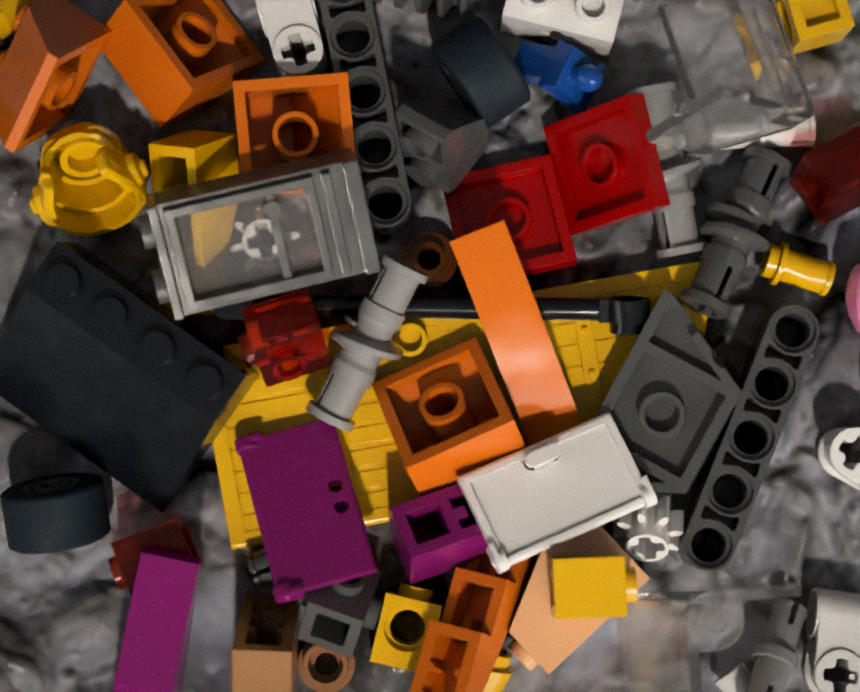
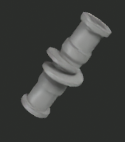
M675 81L652 84L625 92L626 95L629 93H644L670 201L669 206L651 211L652 214H655L661 249L656 250L657 259L702 251L707 244L706 241L700 242L694 206L696 205L695 195L690 187L687 174L702 165L703 162L701 157L687 156L683 153L682 127H678L672 92L677 90Z
M384 253L379 260L383 264L381 272L368 297H364L358 309V317L346 314L344 316V320L352 327L350 333L332 330L329 334L331 338L342 346V349L335 355L329 367L330 373L316 401L310 400L305 408L318 419L345 431H352L355 422L351 418L366 389H370L376 377V369L382 358L392 360L402 358L403 350L392 340V337L400 329L406 317L404 313L419 283L425 285L429 278L428 275Z

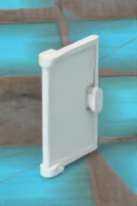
M609 412L457 477L458 484L488 545L486 552L491 564L498 574L510 570V566L637 509L642 507L647 509L658 503L657 496L647 475L642 477ZM524 461H525L526 466H528L529 468H535V469H534V470H528V469L524 466Z

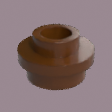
M423 232L417 234L403 248L401 261L429 276L426 284L419 283L418 287L425 289L438 288L446 284L456 271L457 260L450 245V240L439 233ZM425 250H433L440 256L439 265L432 270L422 268L418 262L419 255Z

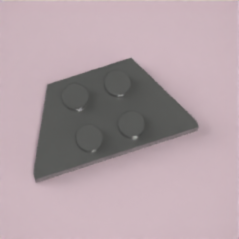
M664 289L595 418L607 412L611 414L642 477L647 475L655 492L686 494L694 483L743 391L677 297Z

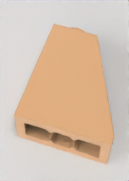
M601 526L538 553L534 558L508 630L515 639L507 646L530 672L539 664L549 675L609 618L555 619L552 616L549 557L620 554L625 556V567H635L637 590L650 579Z

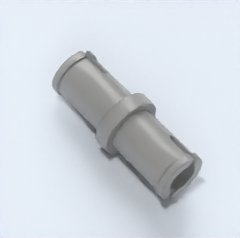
M777 598L772 601L771 612L762 641L754 645L751 653V660L755 664L746 692H783L788 674L796 671L799 661L795 650L804 620H806L808 610L803 605L798 604L795 613L791 612L794 605L793 600Z

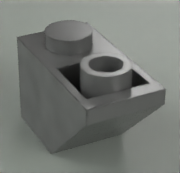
M436 91L402 103L395 113L407 174L416 183L425 188L432 189L435 186L452 195L489 146L488 129L484 118L480 117L475 110L441 91Z

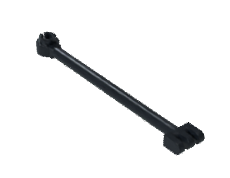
M279 293L213 309V313L216 317L223 320H253L256 316L344 317L345 314L358 317V309L364 297H368V295ZM413 295L404 313L405 318L479 319L471 296ZM617 295L598 298L534 297L543 320L610 323V333L617 335H639L650 316V298L642 296Z

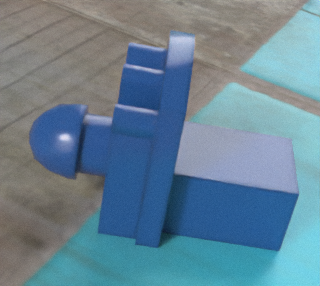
M559 39L556 47L523 40L514 60L526 83L538 85L571 111H586L589 100L603 83L604 77L602 73L605 71L604 65L597 64L576 46L570 45L564 40Z

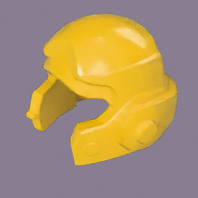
M79 122L53 133L42 145L39 182L32 187L33 196L29 199V205L35 215H40L41 219L48 226L58 228L60 231L70 235L88 237L104 234L129 223L146 204L145 195H148L146 177L150 175V170L145 159H139L135 152H129L123 141L114 131L94 122Z

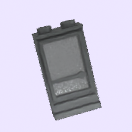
M350 148L145 195L148 213L137 216L145 249L157 248L162 268L152 271L159 304L171 302L175 321L184 319V316L362 273L369 275L381 272L358 160Z

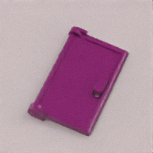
M319 420L262 436L260 431L242 436L234 441L236 452L241 456L274 582L273 594L276 603H286L305 598V592L373 574L378 571L337 427ZM333 483H340L342 485V487L339 485H335L331 489H329Z

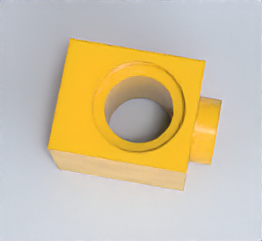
M774 0L771 3L787 56L841 42L855 26L848 0Z
M617 554L549 557L552 616L555 619L628 617L627 603L637 602V577L635 567H625V556Z
M400 582L398 592L386 591L370 656L371 662L415 672L430 619L439 621L442 611V603L432 601L434 590ZM412 610L422 617L425 629L418 639L406 642L394 635L391 621L398 612Z

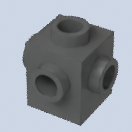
M378 570L373 574L305 592V598L298 599L297 604L306 607L297 639L352 658L362 628L374 630L385 597L374 593L382 571Z

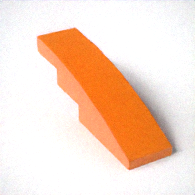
M502 220L449 241L529 446L582 424L505 221Z
M487 553L468 563L466 569L455 568L441 621L432 619L429 621L410 692L484 691L521 597L533 556L511 565L510 570L501 574L496 572Z

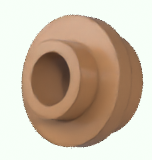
M309 642L302 648L298 657V671L301 679L309 688L317 692H336L342 689L351 680L355 670L354 653L351 658ZM331 653L336 657L338 666L333 673L324 674L318 670L316 659L320 654Z

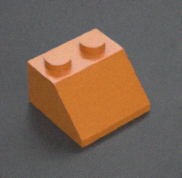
M39 0L35 3H26L17 13L12 23V30L16 34L11 45L0 55V137L4 147L12 153L19 151L69 121L112 32L111 29L68 0Z
M123 0L105 24L112 32L102 50L160 129L200 112L232 88V81L245 79L266 61L265 57L222 0Z
M348 72L232 81L240 173L350 148L355 155ZM305 188L275 194L274 199L296 198L307 195ZM265 197L258 198V199H253V200H249V201L265 200Z
M476 337L372 383L403 464L420 497L458 484V476L526 448Z

